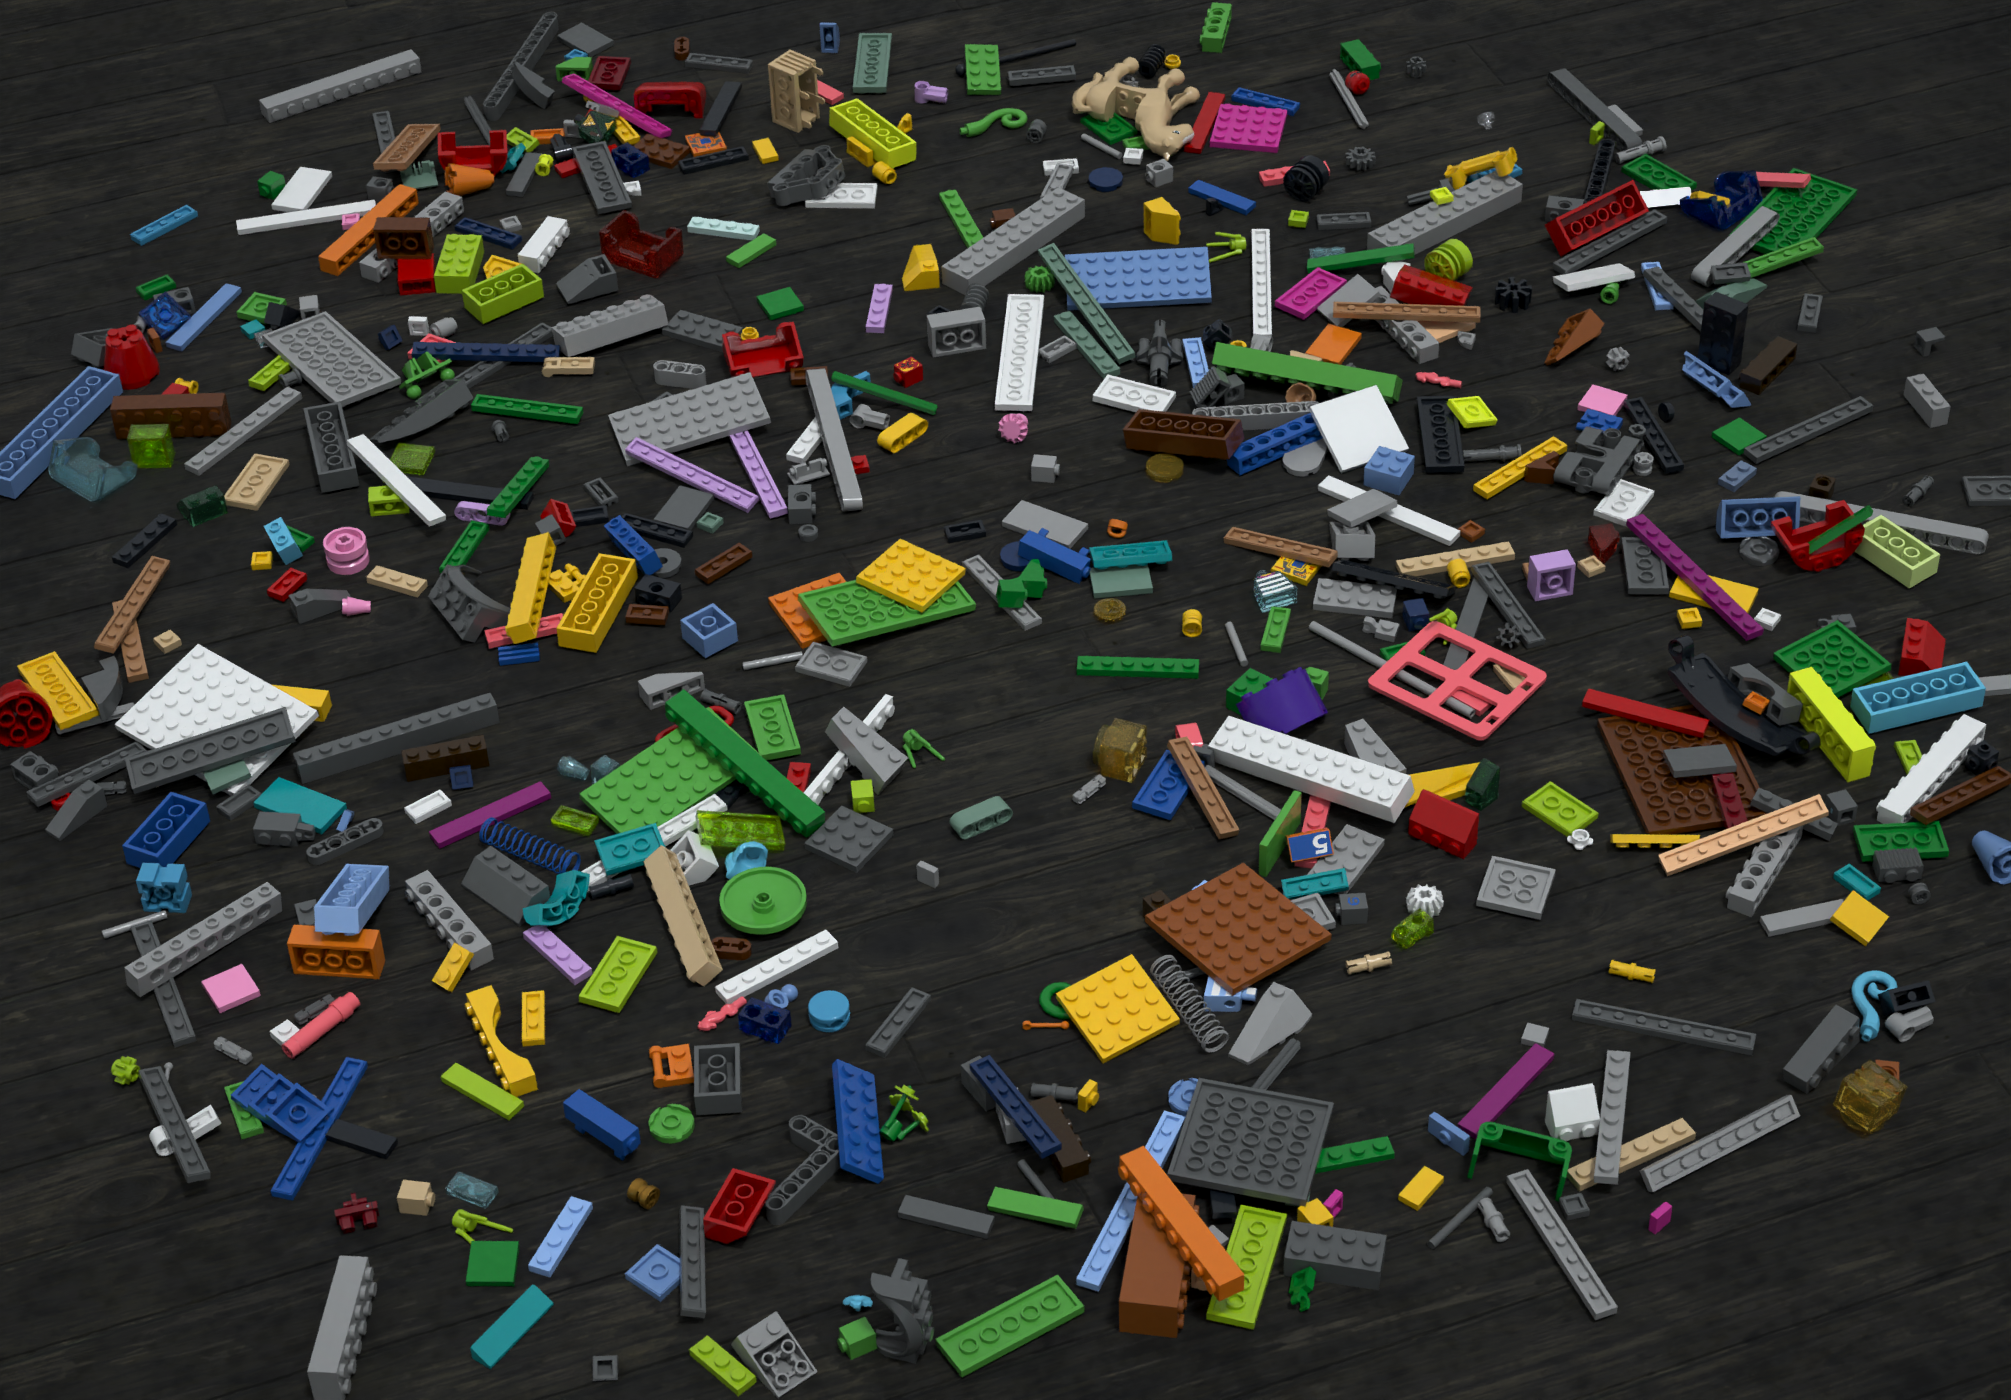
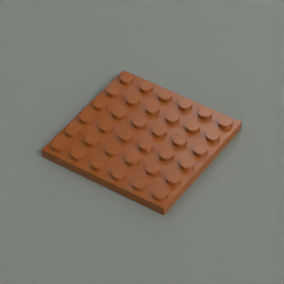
M1245 863L1232 868L1145 915V922L1232 996L1331 941L1332 936L1329 931Z

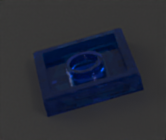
M166 291L139 312V316L151 328H154L163 340L191 318V315Z

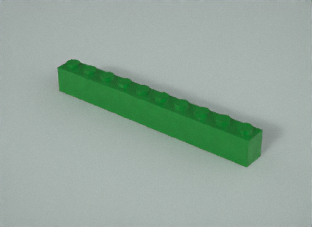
M683 689L665 702V715L670 722L678 725L680 730L684 734H688L696 745L702 746L711 758L718 760L726 771L734 774L736 779L740 783H744L752 794L758 795L767 807L773 808L782 820H786L792 825L797 833H801L807 838L825 823V811L687 691Z

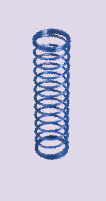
M493 817L488 818L481 826L479 838L482 843L492 845L494 848H499L501 851H506L508 854H513L523 860L526 859L528 862L540 865L541 868H546L555 874L565 873L572 856L577 855V861L572 870L577 871L579 869L581 859L577 852L565 851L564 847L558 848L557 844L552 845L550 841L545 842L543 838L538 840L537 835L531 837L530 833L527 832L525 834L523 830L518 831L517 827L511 828L510 824L504 825L503 821L498 822ZM494 820L495 825L492 834L486 840L487 828ZM502 823L503 828L499 833L498 839L493 843L498 824ZM509 826L510 830L506 835L504 843L499 845V840L504 833L505 827ZM512 829H516L511 845L506 848V842L511 835ZM523 832L518 848L513 851V844L517 839L518 833ZM528 834L530 839L526 844L524 852L520 854V847L525 836ZM536 837L537 841L533 846L532 853L527 857L526 851L531 844V839ZM543 840L539 855L533 860V853L537 848L538 842ZM549 843L550 848L546 853V857L540 863V856L545 844ZM553 846H556L557 851L553 856L552 862L547 865V858L551 853V849ZM563 849L564 853L560 858L559 864L554 868V861L558 851ZM566 852H570V854L566 857L563 863L562 871H560V865L563 862Z

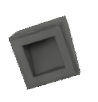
M617 1355L593 1356V1381L618 1380L619 1357Z

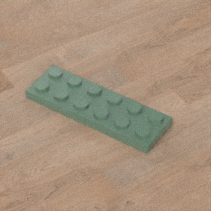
M859 33L853 93H886L892 33Z

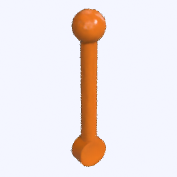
M1024 1021L1022 1027L1025 1030L1061 1027L1066 1030L1069 1028V1022L1031 1023L1030 1021Z

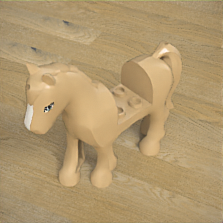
M1128 57L1122 63H1116L1113 68L1105 73V77L1096 72L1093 81L1082 85L1074 92L1072 97L1074 114L1087 112L1094 119L1105 122L1109 121V118L1112 119L1114 113L1119 116L1135 119V127L1141 132L1147 147L1153 153L1163 156L1166 161L1194 137V131L1189 124L1170 126L1172 117L1188 104L1195 103L1200 97L1199 91L1195 87L1190 86L1183 93L1175 94L1171 101L1169 100L1168 89L1184 82L1185 76L1180 69L1174 68L1168 74L1160 76L1157 88L1133 87L1120 83V79L1124 75L1134 74L1139 68L1138 61L1133 57Z

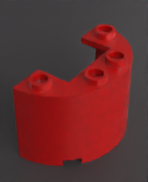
M507 130L489 131L490 145L456 146L455 132H438V158L442 168L445 170L446 167H449L447 164L463 165L489 170L495 177V174L504 168L507 161Z
M1845 500L1826 505L1825 520L1793 530L1790 516L1771 521L1773 532L1793 561L1799 567L1810 571H1821L1842 564L1857 549L1863 540L1865 532L1864 526L1859 523L1809 554V541L1854 514Z

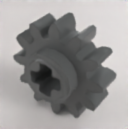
M1355 147L1354 150L1349 149L1348 153H1345L1346 165H1350V168L1366 170L1367 167L1372 168L1373 164H1375L1376 156L1375 152H1371L1370 148Z

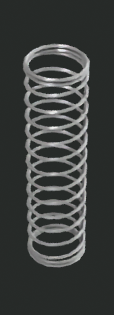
M1164 955L1158 958L1150 968V973L1154 976V979L1163 988V992L1167 994L1168 999L1171 1000L1177 1012H1180L1181 1018H1184V1022L1193 1031V1035L1197 1037L1204 1051L1215 1052L1221 1049L1229 1039V1035L1224 1030V1027L1220 1026L1219 1020H1215L1216 1016L1211 1014V1009L1207 1008V1003L1202 1001L1203 998L1198 995V990L1194 989L1192 983H1189L1190 979L1185 977L1186 973L1181 971V966L1177 965L1174 956ZM1171 958V959H1168V960L1162 962V963L1157 967L1155 973H1153L1154 967H1155L1159 962H1161V961L1164 960V959ZM1173 960L1170 967L1162 973L1156 974L1157 970L1164 963ZM1176 966L1179 967V971L1172 973L1165 981H1160L1162 976L1172 972ZM1180 972L1184 974L1183 977L1175 980L1170 987H1165V983L1175 979ZM1184 979L1188 980V983L1181 985L1174 993H1169L1170 988L1179 985ZM1188 985L1192 986L1191 990L1184 992L1178 999H1173L1175 994L1182 992ZM1192 991H1196V995L1187 999L1183 1005H1177L1179 1000L1188 997ZM1197 997H1200V1002L1193 1004L1187 1011H1182L1183 1006L1189 1005ZM1201 1003L1205 1004V1008H1201L1190 1018H1186L1188 1012L1195 1010ZM1205 1009L1209 1010V1014L1202 1016L1196 1023L1190 1024L1191 1019L1201 1015ZM1210 1015L1214 1017L1213 1020L1204 1024L1199 1030H1194L1197 1024L1204 1022ZM1214 1022L1218 1023L1217 1027L1210 1029L1204 1036H1199L1200 1031L1207 1029ZM1223 1033L1226 1034L1224 1041L1217 1047H1205L1206 1044L1218 1040ZM1220 1034L1216 1039L1209 1041L1213 1036Z

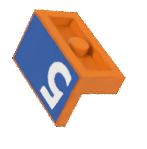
M1329 828L1285 835L1291 862L1334 854Z

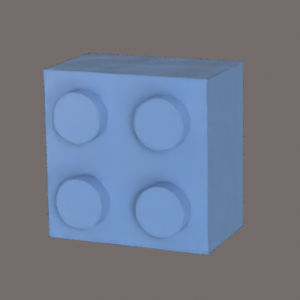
M1379 446L1364 467V486L1400 495L1414 474L1415 456Z
M714 603L680 620L682 638L705 658L738 641L736 622Z

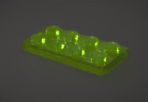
M697 810L695 818L701 845L738 847L743 843L755 841L762 843L769 850H784L785 840L779 816Z

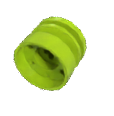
M1449 239L1438 248L1429 252L1424 260L1426 272L1453 281L1470 271L1473 264L1472 255L1468 247L1457 239Z

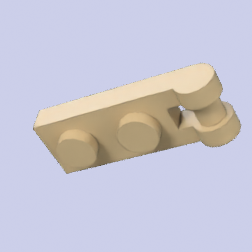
M548 357L544 360L542 374L545 377H551L553 374H593L595 358Z

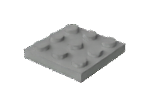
M1492 856L1477 897L1476 906L1541 920L1556 869Z

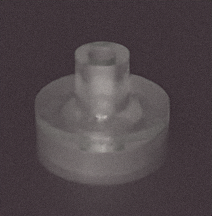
M1486 112L1480 114L1477 117L1479 125H1484L1485 129L1492 128L1491 123L1495 121L1494 113Z

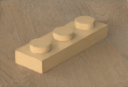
M377 565L366 577L369 584L417 598L428 586L425 579Z

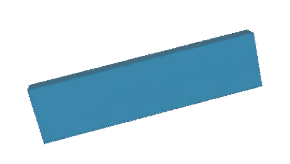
M185 205L131 233V239L142 246L198 217L197 211Z

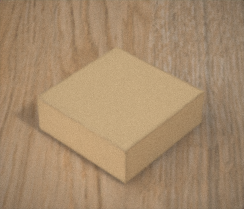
M1594 555L1577 563V567L1588 578L1605 572V565Z

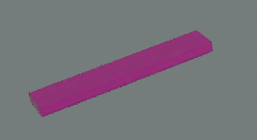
M540 781L429 831L430 838L440 849L480 831L481 826L488 818L493 817L500 822L551 799V793ZM494 820L489 824V826L495 824Z
M1535 1043L1458 1123V1128L1476 1139L1480 1125L1484 1122H1494L1553 1061L1555 1053Z

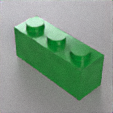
M1359 39L1341 43L1340 58L1351 71H1360L1366 74L1369 80L1379 78L1381 71L1380 62L1374 58L1373 54L1367 50L1366 46Z

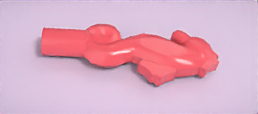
M1418 372L1415 376L1422 383L1427 381L1432 384H1440L1443 387L1461 388L1462 381L1444 376L1438 377L1434 372Z
M741 996L733 1003L725 1004L718 1012H707L705 1018L699 1021L698 1029L709 1031L717 1028L716 1024L722 1022L726 1015H736L738 1009L747 1003L746 999Z

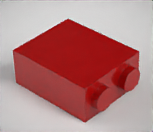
M432 253L431 259H398L400 296L436 292L434 253Z

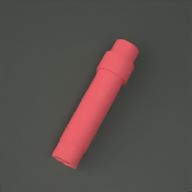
M348 992L343 997H338L328 1005L326 1010L281 1045L283 1052L289 1058H295L338 1023L344 1022L354 1013V1010L360 1006L359 999L352 992Z

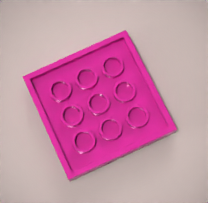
M1221 104L1210 139V147L1278 153L1287 118V110Z

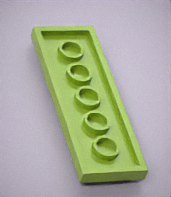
M1246 1205L1240 1206L1226 1251L1244 1273V1290L1222 1301H1218L1212 1295L1207 1311V1320L1254 1329L1285 1228L1287 1214Z

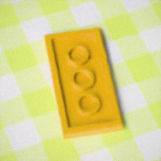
M1677 576L1669 593L1670 598L1713 609L1685 581ZM1709 576L1738 605L1749 613L1758 595L1759 588Z

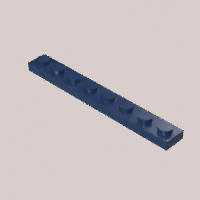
M414 342L412 349V358L418 359L426 351L436 360L544 362L548 357H560V345Z

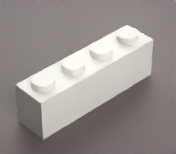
M548 216L518 254L519 263L527 266L532 272L539 273L546 266L549 259L553 257L562 242L569 236L570 229L567 220Z

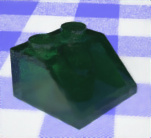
M216 485L189 495L176 504L179 511L193 527L228 513L224 494Z

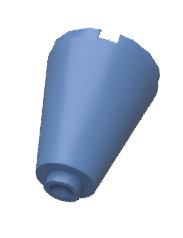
M1988 831L1978 832L1972 839V846L1988 876L1994 882H1999L2000 884L2011 883V842Z

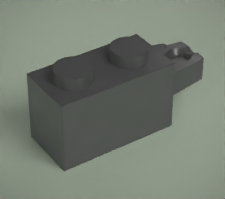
M259 812L253 828L256 844L298 847L299 841L314 840L316 835L314 825L302 823L301 814Z

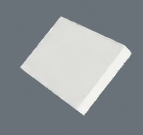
M1620 479L1611 495H1606L1594 509L1593 515L1627 527V519L1638 516L1653 498L1654 491Z

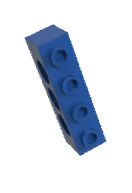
M620 515L604 525L612 543L627 558L636 559L637 568L644 575H652L663 567L655 550Z

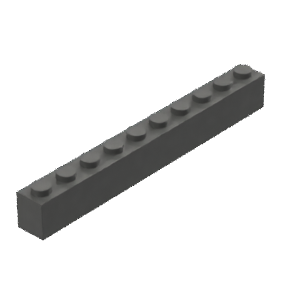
M487 693L295 752L293 756L297 773L302 784L401 754V750L427 746L498 724L500 721L497 704L492 694Z

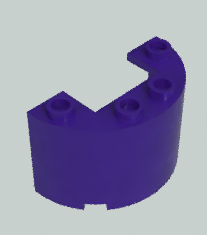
M1301 667L1283 674V679L1279 681L1277 678L1265 683L1267 687L1255 694L1251 691L1241 696L1242 701L1236 704L1244 721L1283 734H1287L1328 714L1306 669L1302 670Z

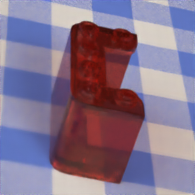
M625 210L599 231L602 255L605 254L611 264L652 278H658L684 253L681 229L669 227L666 230V238L640 230L637 216Z

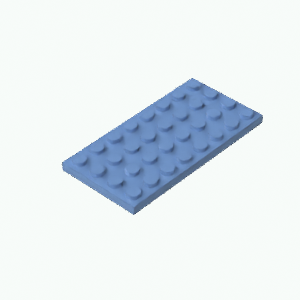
M1208 247L1065 255V259L1102 308L1212 303ZM1067 294V309L1079 310Z

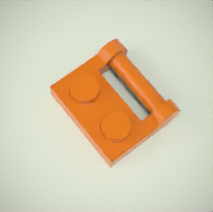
M689 1044L664 1048L652 1046L649 1049V1056L653 1061L655 1075L653 1083L655 1087L664 1088L694 1083ZM668 1058L670 1075L668 1076L663 1073L661 1059Z

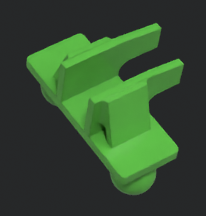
M428 351L423 353L417 360L412 358L402 368L408 380L399 385V388H406L407 396L410 399H418L421 396V389L417 385H412L413 383H418L432 376L438 370L442 381L455 377L454 371L446 368L452 362L451 359L439 363Z

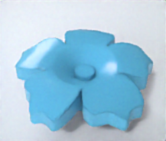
M852 1295L846 1297L843 1300V1304H850L851 1307L856 1308V1311H860L861 1305L871 1307L873 1301L867 1296Z

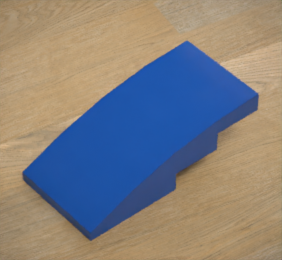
M263 1064L231 1094V1099L246 1111L299 1143L331 1112L328 1106L297 1082L295 1084L291 1083L280 1073L274 1074Z

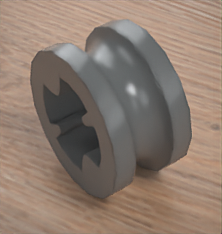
M1916 883L1908 890L1909 896L1915 904H1923L1931 897L1930 891L1924 883Z

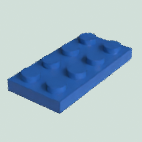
M1170 750L1165 751L1132 802L1133 809L1168 820L1173 818L1191 789Z

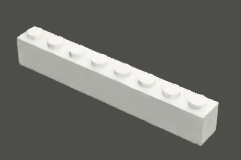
M1965 714L1958 721L1955 720L1948 732L1945 731L1941 739L1931 746L1930 751L1922 755L1919 763L1911 767L1909 774L1900 779L1895 789L1892 788L1884 800H1880L1876 811H1878L1877 821L1883 824L1908 823L1912 818L1910 815L1911 807L1930 799L1968 756V749L1972 745H1976L1984 740L1986 724Z

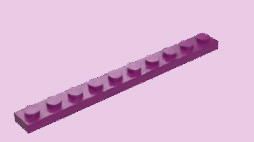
M1644 514L1627 519L1626 526L1746 641L1763 635L1764 628Z

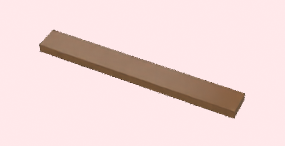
M1333 302V318L1480 323V307Z
M151 556L96 640L94 649L114 654L169 569V560Z

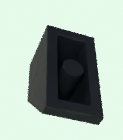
M269 302L264 323L269 324L271 329L277 330L293 324L301 312L286 305Z

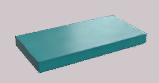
M280 777L253 802L256 809L264 812L301 814L302 823L314 825L315 831L323 834L347 809L346 803Z

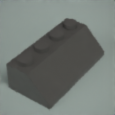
M492 846L474 857L461 883L464 889L518 927L526 922L522 908L539 903L545 904L550 898L547 884Z

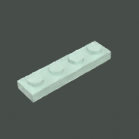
M692 217L687 226L690 233L750 241L754 240L760 231L759 225L702 217Z

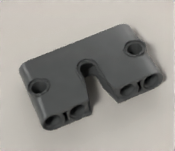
M1586 426L1575 441L1577 451L1575 453L1567 452L1556 467L1554 482L1574 486L1575 490L1580 493L1593 491L1611 495L1620 479H1622L1634 462V456L1640 453L1642 440L1625 435L1621 438V432L1618 429L1610 428L1604 431Z

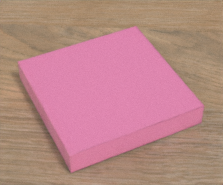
M1592 385L1578 404V410L1586 412L1587 409L1616 416L1624 405V400H1627V395Z
M243 964L201 981L203 988L219 1013L261 996L260 990Z

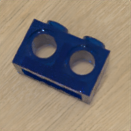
M628 142L611 150L616 167L629 176L635 178L650 170L648 155Z
M752 997L738 1014L741 1031L777 1044L781 1042L792 1027L789 1010Z

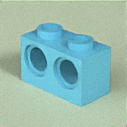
M281 517L264 526L285 565L303 556Z

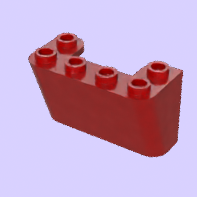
M794 322L779 324L776 328V335H766L761 338L746 339L744 341H741L740 335L735 332L722 334V350L732 378L749 372L753 378L788 372L791 371L790 368H801L803 366L804 358Z

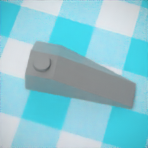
M1273 982L1261 997L1230 1050L1228 1057L1250 1065L1267 1054L1268 1049L1277 1043L1281 1045L1291 1034L1294 1033L1296 1035L1301 1032L1312 1018V1013L1294 990Z

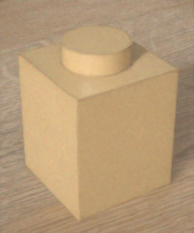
M403 1180L397 1195L400 1213L427 1216L430 1207H433L435 1203V1193L432 1192L431 1184L429 1182Z

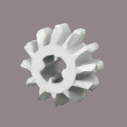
M1418 884L1416 888H1411L1406 897L1408 912L1413 913L1414 917L1420 916L1422 920L1424 917L1432 919L1433 916H1439L1440 910L1443 907L1441 891H1437L1436 886L1430 888L1427 884L1423 887Z

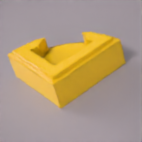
M908 113L902 117L897 127L905 134L912 130V115Z

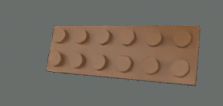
M408 124L373 163L374 170H406L440 132V124Z

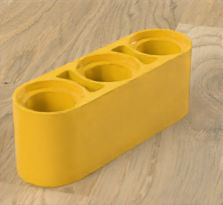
M909 413L882 431L878 436L877 444L892 453H896L923 435L928 428V421L914 413Z

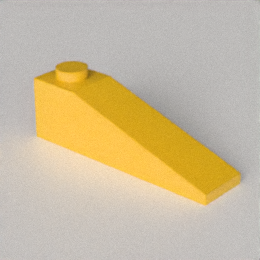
M931 244L913 246L902 277L904 291L940 288L937 259Z

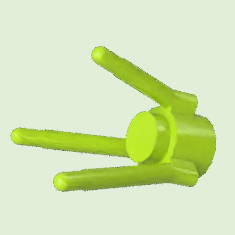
M1215 232L1217 236L1233 239H1230L1229 242L1206 244L1207 247L1230 246V249L1234 250L1209 259V263L1236 254H1242V251L1246 250V239L1244 236L1241 237V234L1234 235Z
M1448 608L1444 612L1429 618L1431 622L1437 620L1453 629L1457 627L1455 624L1457 622V615ZM1444 639L1443 644L1446 645L1448 641Z
M459 1209L452 1219V1225L457 1228L456 1234L462 1236L470 1244L474 1240L466 1232L473 1231L477 1223L509 1233L513 1232L512 1228L487 1221L486 1217L469 1213L463 1209Z

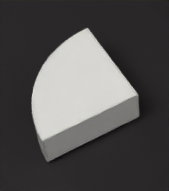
M639 181L624 183L629 195L641 196Z

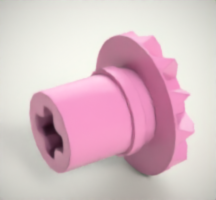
M1023 414L1005 415L999 422L998 430L1002 434L1001 437L1007 439V442H1014V444L1022 441L1028 432V419Z

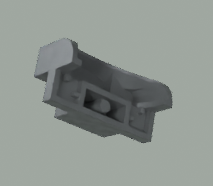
M899 1258L891 1277L876 1273L871 1275V1288L874 1295L894 1313V1323L899 1324L895 1332L877 1329L876 1343L877 1349L882 1355L916 1364L919 1354L923 1355L927 1342H931L934 1335V1327H931L933 1320L932 1306H930L931 1291L928 1290V1280L912 1277V1272L908 1268V1260Z

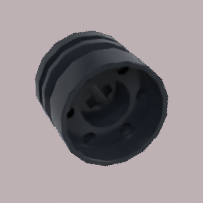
M1306 155L1300 158L1285 173L1283 177L1285 190L1295 200L1301 202L1309 201L1327 184L1329 171L1324 162L1318 157Z

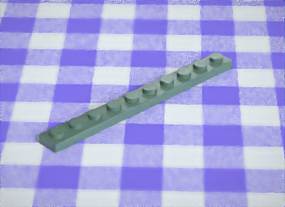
M1052 243L1038 249L1041 259L1118 364L1135 358L1134 350L1057 246Z

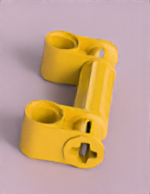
M1510 147L1506 151H1496L1462 161L1455 166L1448 165L1444 176L1445 178L1452 177L1455 190L1465 185L1469 175L1493 168L1496 169L1499 177H1503L1513 171L1514 165L1517 162V154L1515 149Z

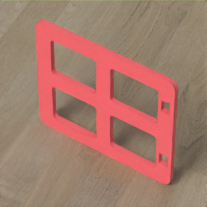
M1432 621L1368 679V686L1476 740H1485L1546 681L1547 674L1541 669L1443 623ZM1441 637L1474 654L1461 667L1453 670L1419 653L1435 638ZM1491 661L1526 679L1510 694L1506 695L1471 679V677L1486 662ZM1406 665H1411L1444 681V683L1428 698L1424 699L1389 681ZM1526 685L1531 687L1527 691L1523 689ZM1457 690H1463L1496 707L1480 723L1475 724L1440 706ZM1491 719L1496 720L1492 725L1488 723Z

